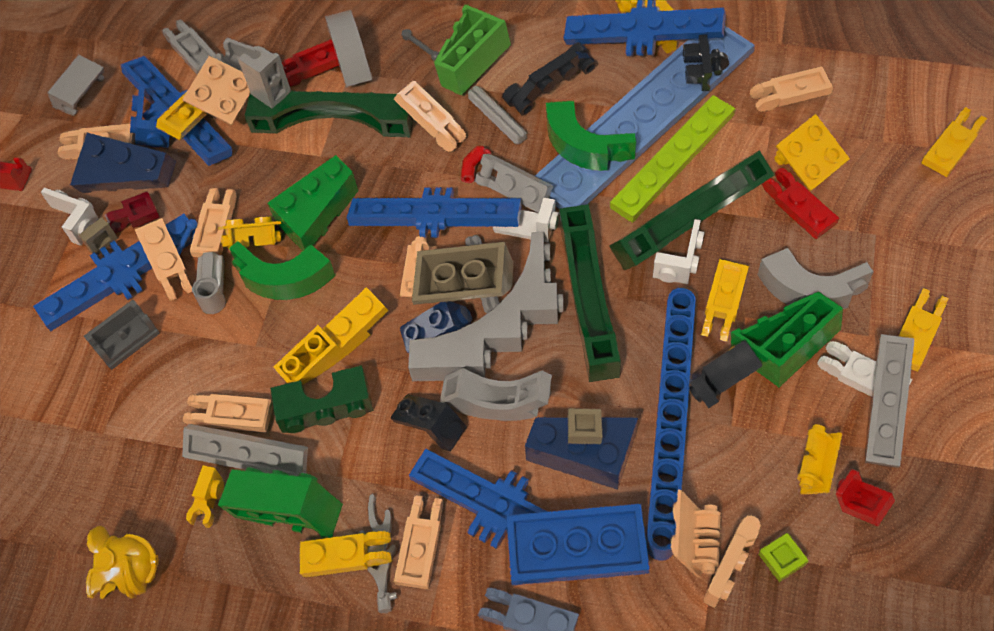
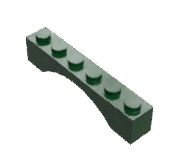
M291 90L273 108H270L250 94L245 111V119L251 133L277 134L301 122L321 118H339L362 123L374 129L383 137H411L413 117L393 100L398 93L305 92Z
M759 150L609 245L624 271L635 267L691 229L695 219L703 221L758 187L775 174Z
M589 204L560 208V230L589 382L620 378L621 360L603 291Z

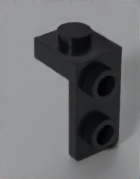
M742 340L695 371L690 380L692 385L689 387L690 391L699 403L703 401L710 408L720 401L722 392L761 368L762 361L746 340Z
M409 394L399 402L391 416L395 423L426 431L442 450L451 452L467 428L466 424L448 404Z

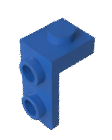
M139 86L138 95H133L132 111L137 112V116H131L130 133H135V144L155 148H169L170 135L156 128L157 121L143 120L145 86Z

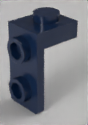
M452 301L436 304L400 327L406 351L409 353L410 340L434 338L457 331L472 324V316L465 306Z

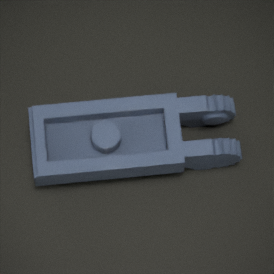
M490 587L487 588L485 596L493 602L508 605L507 614L505 616L500 612L483 607L480 608L478 614L481 619L503 626V629L507 631H575L579 618L577 613L514 593L512 596L505 591Z

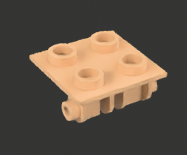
M208 56L182 100L232 125L251 93L243 72Z
M678 490L677 502L673 505L676 535H673L671 538L672 552L697 578H701V572L714 574L715 568L719 567L718 548L720 547V542L714 539L720 537V532L717 530H720L721 513L718 512L716 505H705L704 510H700L682 490Z

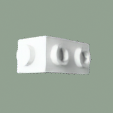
M43 188L41 194L52 208L70 214L62 229L72 243L82 246L84 242L79 234L99 219L93 210V205L83 198L77 200L69 197L61 190L53 191Z
M543 198L539 213L521 210L518 227H493V231L530 240L532 232H543L544 242L549 243L552 230L557 229L559 222V212H555V200Z
M694 220L687 257L656 252L653 278L668 283L679 282L688 284L690 273L696 274L699 256L694 255L695 248H702L704 232L699 231L701 220Z

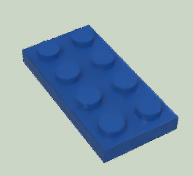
M641 504L506 515L512 585L649 574L650 569Z

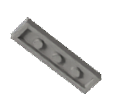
M881 334L879 337L865 463L900 467L914 338Z
M188 424L184 427L182 453L184 458L244 470L247 467H251L263 473H272L273 470L283 471L291 476L306 473L308 447L193 424Z

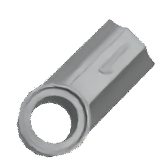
M205 252L201 257H198L197 277L192 287V292L200 309L206 314H216L226 304L223 294L225 260L223 255H218L214 252Z

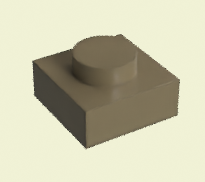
M102 217L79 234L91 253L95 252L97 255L101 253L100 248L104 246L107 248L110 246V242L118 239L110 225Z
M568 408V444H601V409Z

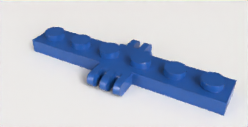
M637 0V7L631 8V13L567 16L563 40L566 45H573L577 42L582 44L627 42L626 56H633L634 47H636L637 56H643L645 46H647V55L651 56L655 54L656 41L698 39V36L702 34H707V38H724L726 11L724 7L660 11L659 6H655V0H648L647 7H645V0Z
M145 56L121 64L122 73L138 90L139 86H145L144 97L151 103L149 110L143 113L145 120L157 121L186 92L179 93ZM204 118L183 137L208 166L232 156V147Z
M425 187L422 198H353L347 214V221L349 226H416L420 237L427 238L428 231L431 230V237L438 238L440 230H446V227L451 226L518 227L522 204L521 198H454L453 187H447L445 195H443L442 187H436L434 195H432L431 187Z
M185 214L180 215L165 225L176 248L187 229L186 223L189 219ZM192 230L184 248L192 244L195 230ZM115 240L110 242V246L114 250L113 252L109 253L105 246L100 248L104 255L102 259L95 252L89 255L96 264V268L33 306L50 332L113 292L117 296L123 293L127 300L132 298L128 291L130 287L133 286L138 294L143 291L138 282L142 281L140 276L152 269V266L140 241L123 251Z
M425 448L409 474L410 480L475 513L476 517L468 529V534L474 537L482 526L484 529L480 534L479 540L486 543L492 532L495 533L490 545L495 549H498L507 534L506 515L548 512L526 501L528 492L524 490L529 479L522 476L518 484L514 486L513 484L518 473L512 470L505 480L499 478L493 484Z

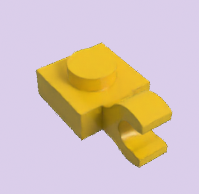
M202 466L192 494L194 502L186 515V520L191 525L195 524L196 518L200 514H205L203 525L206 528H210L213 525L214 514L210 508L213 509L216 499L221 497L224 489L223 478L213 467Z

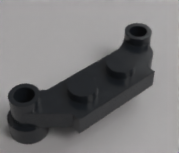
M577 42L566 52L530 74L522 87L518 83L510 85L503 92L502 99L524 116L533 109L534 104L532 101L535 98L550 92L556 84L564 79H570L576 71L589 74L594 70L597 63L588 54V49L581 42Z

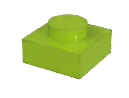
M788 533L761 549L758 554L779 582L807 565L809 561Z

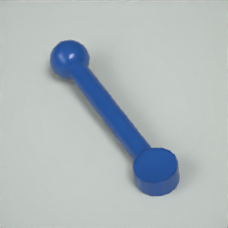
M190 219L186 223L187 229L176 248L179 256L192 230H195L198 226L195 219Z

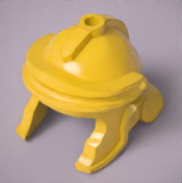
M97 526L90 530L87 537V546L94 553L93 568L89 570L86 579L88 598H94L98 592H100V599L106 598V595L114 591L116 587L130 599L145 593L147 583L154 579L159 564V557L156 555L150 542L132 534H126L122 538L110 536L104 526Z

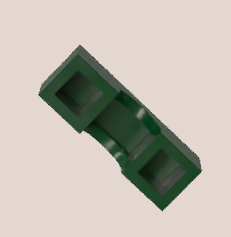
M362 365L332 372L333 388L328 395L320 399L308 397L301 380L271 387L275 419L282 433H299L307 427L315 425L327 426L339 419L348 417L360 418L366 413L372 412V401Z

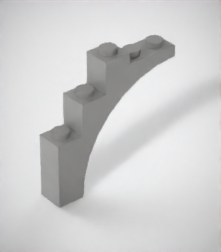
M543 232L531 233L530 252L524 270L513 289L497 307L478 321L457 331L434 338L410 340L408 368L412 382L444 381L446 375L462 368L485 378V368H491V352H522V340H528L527 325L558 324L557 312H563V294H557V283H551L550 269H545L544 261H550V243L544 244Z

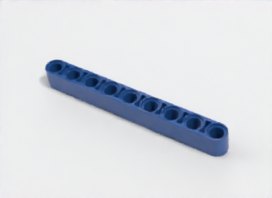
M677 288L671 291L667 300L646 535L647 552L653 559L659 561L667 560L673 555L671 538L673 535H676V522L673 517V511L669 514H662L657 511L656 507L660 504H665L673 510V505L677 502L678 490H682L696 302L694 294L685 288ZM681 305V306H684V307H686V308H685V309H678V308H676L675 306ZM673 332H681V333H683L684 335H683V336H675V335L672 334V333H673ZM671 359H679V360H681L683 363H681V364H674V363L670 362L669 360H671ZM674 386L681 391L674 393L670 392L667 388ZM667 415H674L679 420L676 422H671L666 420L664 417ZM664 444H671L675 446L677 450L673 452L665 451L661 446ZM662 474H669L673 476L675 480L672 482H663L659 478V476ZM656 536H664L669 539L670 544L659 546L654 543L653 539Z

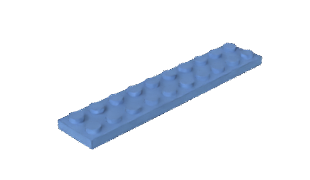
M726 26L724 38H708L710 54L713 49H718L719 52L727 54L729 59V65L725 70H722L721 75H715L712 72V76L709 78L710 91L754 52L755 45ZM688 39L684 44L698 43V39ZM683 45L587 129L588 132L598 135L635 133L636 152L634 160L623 162L608 161V171H597L576 166L559 154L535 175V177L553 185L549 199L555 200V206L559 210L560 208L587 205L710 92L701 91V84H686V65H696L698 62H683Z

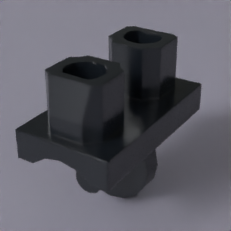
M707 34L699 35L698 43L683 44V62H698L696 65H686V84H701V91H710L709 78L712 76V72L715 75H721L722 70H725L729 65L727 54L719 52L718 49H713L710 54Z

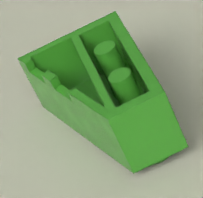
M466 4L462 8V17L453 26L454 32L451 38L446 39L434 62L441 86L461 96L511 45L505 20Z

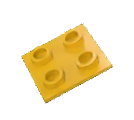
M816 114L776 145L778 150L774 157L779 165L789 164L809 191H812L850 159Z

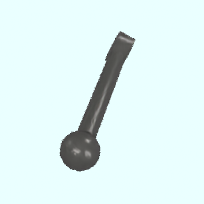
M405 29L401 32L403 40L412 41L431 55L433 61L436 60L439 54L438 51L431 50L412 36L411 30Z

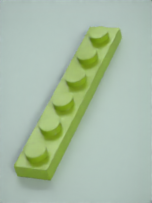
M712 95L610 201V209L633 223L734 116L735 108Z

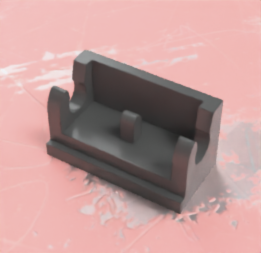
M133 299L85 334L84 338L112 370L159 335L160 332Z

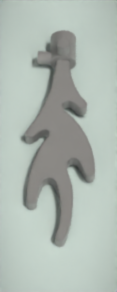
M371 494L368 502V517L373 532L386 531L391 534V512L389 510L385 511L384 522L379 525L375 516L376 498ZM388 543L367 547L368 553L378 551L391 553V562L397 548L393 544L386 550ZM391 562L379 565L380 567L377 570L372 567L367 569L374 577L378 586L377 604L379 613L391 612V600L398 598L397 592L387 593Z

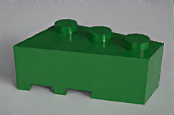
M335 155L267 204L274 221H281V224H278V226L303 251L310 244L314 245L320 236L324 237L328 231L327 227L336 216H340L357 194L358 188L353 171Z
M816 292L783 307L782 312L770 318L764 316L757 319V324L742 331L740 328L732 331L731 348L742 340H746L762 361V367L756 371L780 388L841 330L843 307L820 292Z
M247 467L245 471L231 469L218 506L238 519L272 527L275 522L293 525L291 530L297 533H302L304 528L313 529L324 539L333 536L343 504L317 482L318 479L313 475L299 473L298 476H291L279 470H273L272 473H263L258 469Z

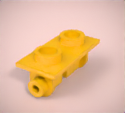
M272 216L254 218L255 223L244 224L243 219L225 220L226 226L218 227V230H225L226 235H221L222 247H228L229 249L237 241L244 247H250L248 236H253L254 246L275 245L276 242L281 241V235L279 230L275 231L274 225L281 224V221L272 222Z
M818 424L813 425L812 429L808 430L805 450L809 452V455H804L801 471L797 477L800 481L801 494L830 493L842 438L841 432L827 434L825 432L826 428Z

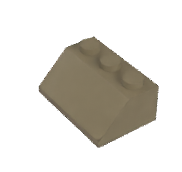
M497 242L417 251L412 294L413 305L505 295L512 288L514 264L506 243Z

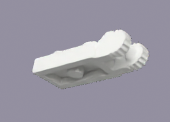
M830 341L826 346L827 352L845 362V367L839 361L828 356H821L817 365L822 370L837 377L838 381L872 397L876 361L858 352H852L848 346L839 342Z

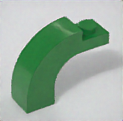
M574 101L546 103L547 131L550 142L555 150L570 163L585 169L608 171V161L623 162L635 159V133L598 135L588 132L580 126L576 119Z
M239 241L229 248L234 258L231 262L239 271L246 288L264 298L274 300L301 298L319 290L336 276L331 261L311 244L292 260L278 264L259 260Z

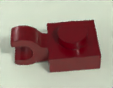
M148 191L121 201L124 208L105 214L106 220L114 233L124 230L128 223H131L132 227L135 228L160 218Z

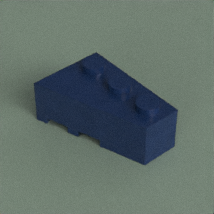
M86 133L70 186L82 193L102 190L117 191V189L168 188L176 161L165 152Z
M535 417L525 444L526 461L618 490L637 434L638 418H602L601 444H568V417Z

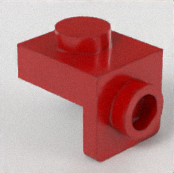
M854 469L849 472L846 478H843L838 483L836 489V497L842 512L877 527L895 502L893 493L863 482L859 471Z

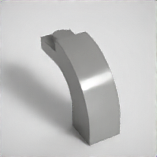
M351 10L325 16L346 87L372 80L364 48Z
M786 248L761 259L757 275L765 287L777 299L787 305L820 292L843 307V309H846L853 295H858L868 288L874 271L866 262L838 275L819 276L805 270L797 262L790 250Z
M462 368L444 377L440 402L448 404L453 411L477 418L501 421L530 419L537 417L539 407L548 404L551 394L552 375L545 371H539L515 381H497L481 377Z

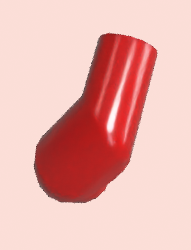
M480 145L475 146L463 158L460 177L462 182H474L476 165L481 162L483 154L491 155L489 149H485L484 146Z

